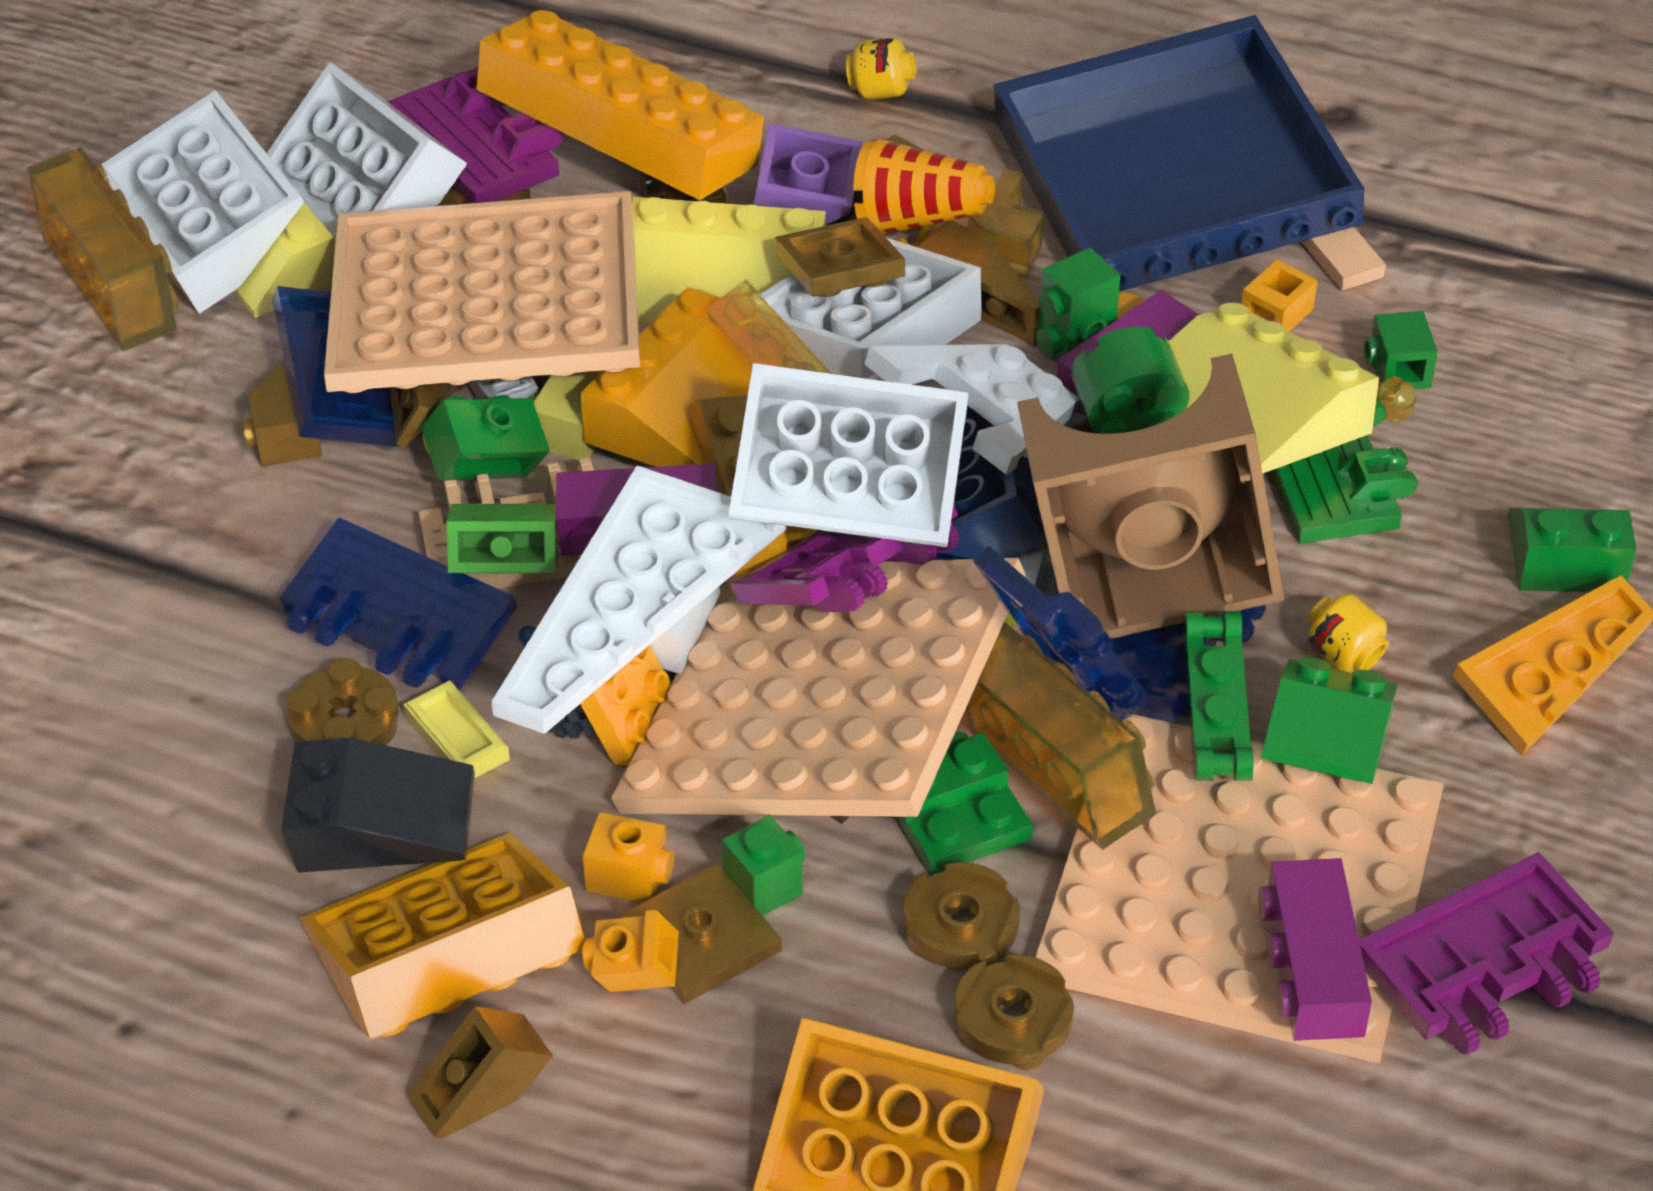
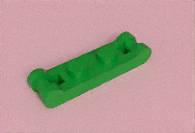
M1185 611L1184 644L1195 781H1213V775H1233L1234 781H1252L1254 757L1250 740L1241 611H1223V616H1203L1202 611ZM1203 638H1222L1223 646H1204ZM1213 750H1231V753H1213Z

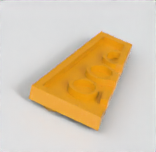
M1620 575L1458 663L1453 677L1522 756L1651 625L1653 609Z

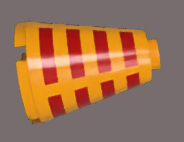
M884 139L866 141L859 152L855 166L853 190L863 191V203H854L857 219L868 217L883 235L979 215L985 211L987 204H992L994 200V178L992 175L987 174L986 168L981 164Z

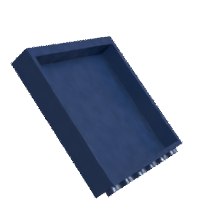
M1256 15L994 84L995 120L1065 253L1070 257L1091 247L1120 274L1119 292L1363 225L1365 188Z

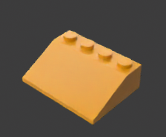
M687 287L639 334L640 367L627 368L620 372H606L603 370L581 392L584 443L655 467L705 464L687 407L698 399L748 395L753 363L801 369L740 316V308L732 301L708 294L703 290Z
M511 832L467 849L466 860L432 863L299 917L302 928L350 1015L369 1039L377 1036L387 1037L398 1034L405 1030L410 1022L432 1013L450 1012L461 1006L465 999L486 990L497 991L505 989L514 984L517 977L531 971L562 965L569 960L572 954L583 950L585 941L570 886Z
M802 1018L753 1191H1015L1030 1147L1045 1089L1037 1079Z

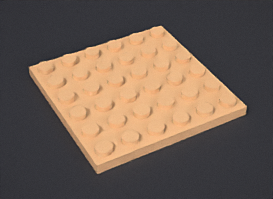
M631 191L338 214L324 370L327 392L345 391L348 393H358L366 389L385 387L409 389L418 385L435 383L461 385L473 380L498 378L512 381L523 376L549 374L568 376L575 372L599 370L620 372L627 368L640 367Z
M1019 558L932 560L922 566L903 561H886L879 564L878 567H881V570L885 572L887 582L889 583L887 585L888 589L877 597L872 598L870 596L865 598V603L857 610L851 612H821L815 605L739 604L732 583L745 575L729 577L720 590L716 604L710 612L695 646L691 648L688 654V661L682 673H677L672 681L667 694V701L660 704L652 719L651 726L647 731V741L639 744L611 797L620 814L918 817L1025 576Z
M1115 710L1036 958L1055 967L1066 980L1065 988L1380 1064L1394 1003L1367 972L1366 976L1372 1004L1365 1037L1293 1041L1289 1017H1280L1278 1013L1276 988L1277 982L1282 981L1280 968L1271 969L1269 965L1267 939L1268 934L1273 932L1271 921H1262L1260 917L1259 887L1268 886L1271 862L1342 858L1359 939L1415 913L1444 783L1377 769L1373 784L1261 759L1264 743L1252 740L1251 747L1254 757L1252 781H1234L1233 775H1213V781H1195L1191 729L1189 726ZM1213 750V753H1231V750Z

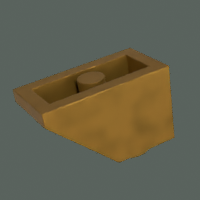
M302 351L291 353L248 395L251 416L242 418L247 448H258L261 467L322 456L317 420Z
M475 1006L413 1085L407 1096L433 1135L437 1138H445L518 1100L552 1058L553 1054L524 1014Z

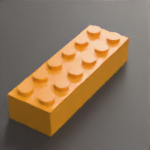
M541 9L535 11L531 15L503 27L501 30L480 40L477 78L478 91L540 122L546 123L698 200L705 198L758 166L764 122L763 115L747 108L740 101L728 99L709 90L700 82L690 81L671 72L668 67L662 64L652 63L633 54L627 47L610 43L596 36L589 29L579 28L566 22L551 11Z

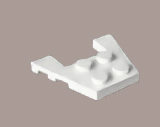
M1008 344L874 345L869 347L864 362L865 366L887 382L912 385L934 379L947 390L968 392L967 405L994 425L993 427L978 431L972 449L1005 474L1011 473L1016 469L1018 461L1022 456L1028 458L1017 405L1018 401L1038 397L1045 412L1062 425L1074 415L1079 402V397L1065 388L1059 378L1045 373L1029 361L1024 352Z

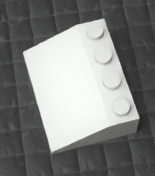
M331 62L328 63L267 152V155L301 195L304 203L335 237V242L338 214L436 206L441 202L467 165L465 161L368 86Z
M216 90L95 168L119 208L199 314L243 284L304 203L301 195Z
M887 238L905 258V277L888 280L884 285L877 287L860 286L842 290L838 295L832 297H812L796 277L791 274L741 306L740 316L801 370L868 378L876 374L864 365L869 347L874 345H946L981 321V267Z
M753 363L729 517L947 547L969 393Z

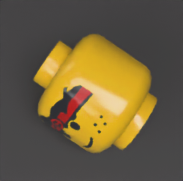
M896 37L863 40L857 43L854 52L848 54L846 58V73L849 86L852 90H857L859 95L865 100L899 97L906 92L909 79L916 78L917 68L914 53L912 51L906 52L903 43Z
M1344 594L1334 600L1329 596L1324 597L1313 607L1307 617V621L1311 624L1307 635L1308 646L1321 659L1328 662L1333 669L1350 673L1355 670H1369L1378 662L1389 645V641L1385 638L1387 625L1384 618L1354 594Z

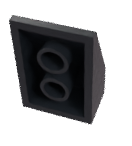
M350 737L295 742L281 831L298 873L466 860L475 770L471 764Z

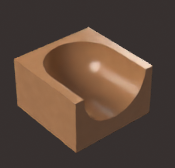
M1232 353L1211 358L1212 370L1210 380L1202 394L1188 408L1169 420L1137 431L1117 434L1082 432L1066 427L1051 418L1041 406L1038 397L1017 402L1034 488L1072 647L1184 623L1185 611H1202L1203 616H1216L1223 614V611H1239L1285 600L1256 433Z

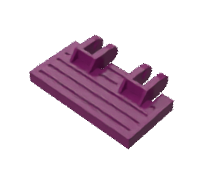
M478 67L466 72H460L387 101L467 163L453 186L470 203L496 202L559 176L558 159L549 151H554L555 148H558L561 141L564 140V134L522 112L511 116L502 107L503 105L506 107V104L478 91Z
M954 503L951 519L958 516ZM951 522L947 547L820 530L735 581L732 585L739 604L815 605L821 612H851L860 608L865 603V598L870 596L872 598L877 597L888 589L887 577L885 572L881 570V567H878L879 564L888 560L892 562L903 561L922 566L937 558V553L942 551L945 553L955 548L959 544V532H957V527H954L953 522Z
M1537 852L1359 939L1365 971L1420 1035L1427 1040L1441 1033L1450 1044L1454 1045L1455 1050L1457 1049L1463 1055H1468L1478 1050L1480 1047L1479 1043L1481 1042L1479 1039L1480 1035L1477 1033V1028L1473 1026V1023L1483 1030L1484 1035L1486 1034L1488 1039L1498 1040L1507 1035L1509 1032L1508 1028L1510 1027L1508 1024L1509 1020L1506 1018V1013L1502 1011V1008L1498 1007V1003L1533 986L1542 998L1545 997L1546 1002H1549L1555 1008H1560L1572 1000L1571 995L1573 993L1571 992L1572 988L1569 982L1573 983L1575 988L1584 994L1597 989L1601 980L1599 977L1600 973L1597 971L1593 961L1589 960V957L1608 948L1614 933L1550 863Z

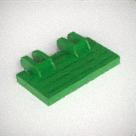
M1377 399L1373 426L1376 427L1378 424H1382L1381 422L1387 416L1384 404L1381 400L1377 401ZM1368 435L1270 471L1299 544L1400 529L1402 513L1396 500L1398 498H1408L1409 495H1413L1414 491H1417L1416 488L1418 487L1415 474L1412 471L1409 472L1408 469L1403 471L1407 468L1406 465L1408 464L1405 452L1402 449H1398V447L1373 449Z

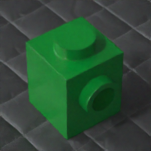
M1424 311L1374 315L1372 334L1365 336L1364 357L1368 366H1374L1376 375L1379 377L1382 392L1432 387L1438 351Z
M771 815L722 839L723 870L762 916L803 895L802 862L805 861L804 848L798 837L790 830L785 832Z

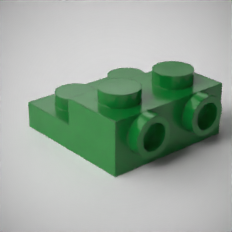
M955 732L918 817L894 816L930 876L944 872L946 864L956 862L969 863L1032 840L1033 824L1009 788V771L984 732L970 737L965 732Z

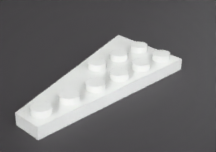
M637 465L493 698V716L545 734L786 530V525L730 518V496Z

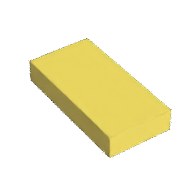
M451 680L403 704L406 719L440 758L473 765L475 778L510 760L509 747Z

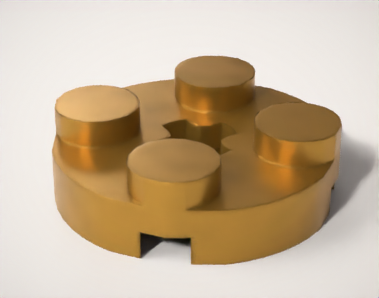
M342 658L332 662L329 668L318 671L302 681L295 690L288 694L286 699L292 737L295 742L350 737L387 745L394 737L398 727L397 716L399 710L393 685L383 675L372 669L361 667L359 662L354 659ZM339 709H353L354 715L350 717L344 714L332 717L334 712Z
M967 862L946 864L944 872L936 873L929 878L927 871L913 881L904 898L903 926L907 935L909 950L914 955L924 957L940 966L969 970L975 964L987 960L986 967L997 963V958L1004 955L1014 944L1019 930L1020 905L1017 897L1014 899L1013 895L1007 890V881L999 873L982 865ZM960 908L970 911V919L972 920L958 922L952 920L947 914L957 915Z
M1023 954L1005 955V962L993 963L987 967V960L975 964L964 974L956 989L954 1012L957 1038L962 1044L991 1061L1009 1065L1013 1064L1021 1070H1033L1039 1067L1044 1062L1045 1057L1055 1053L1065 1043L1071 1032L1074 1003L1073 997L1070 996L1065 988L1066 980L1049 963ZM1015 1002H1020L1024 1004V1015L1009 1016L1004 1014V1011L999 1007L1001 1005L1012 1007Z

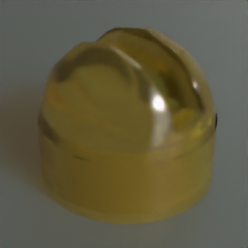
M1395 376L1380 383L1376 399L1377 401L1381 400L1387 411L1385 420L1397 422L1410 418L1414 413L1416 402L1413 385L1410 382L1401 381L1400 377ZM1388 397H1394L1393 401L1389 400Z

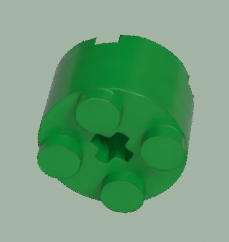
M1137 326L1106 333L1097 339L1098 348L1088 356H1086L1083 350L1073 363L1071 370L1072 381L1093 433L1117 434L1149 428L1178 415L1187 408L1189 403V389L1169 340L1165 336H1163V339L1157 337L1153 329Z

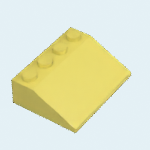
M633 197L638 327L650 324L687 287L703 290L708 294L730 300L740 308L792 274L776 255L775 237L826 226V211L765 207L751 204L738 205L707 201L671 200L657 197Z
M1225 303L1220 305L1218 309L1197 315L1169 340L1189 389L1190 397L1187 408L1202 394L1210 380L1212 370L1211 358L1233 354L1256 433L1262 473L1372 433L1379 377L1360 368L1358 363L1353 360L1340 358L1324 350L1318 342L1303 339L1285 330L1282 324L1268 321L1250 312L1249 308L1243 304Z

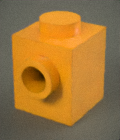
M599 812L583 854L586 892L640 903L654 897L660 883L668 884L674 866V850L667 849L666 825Z

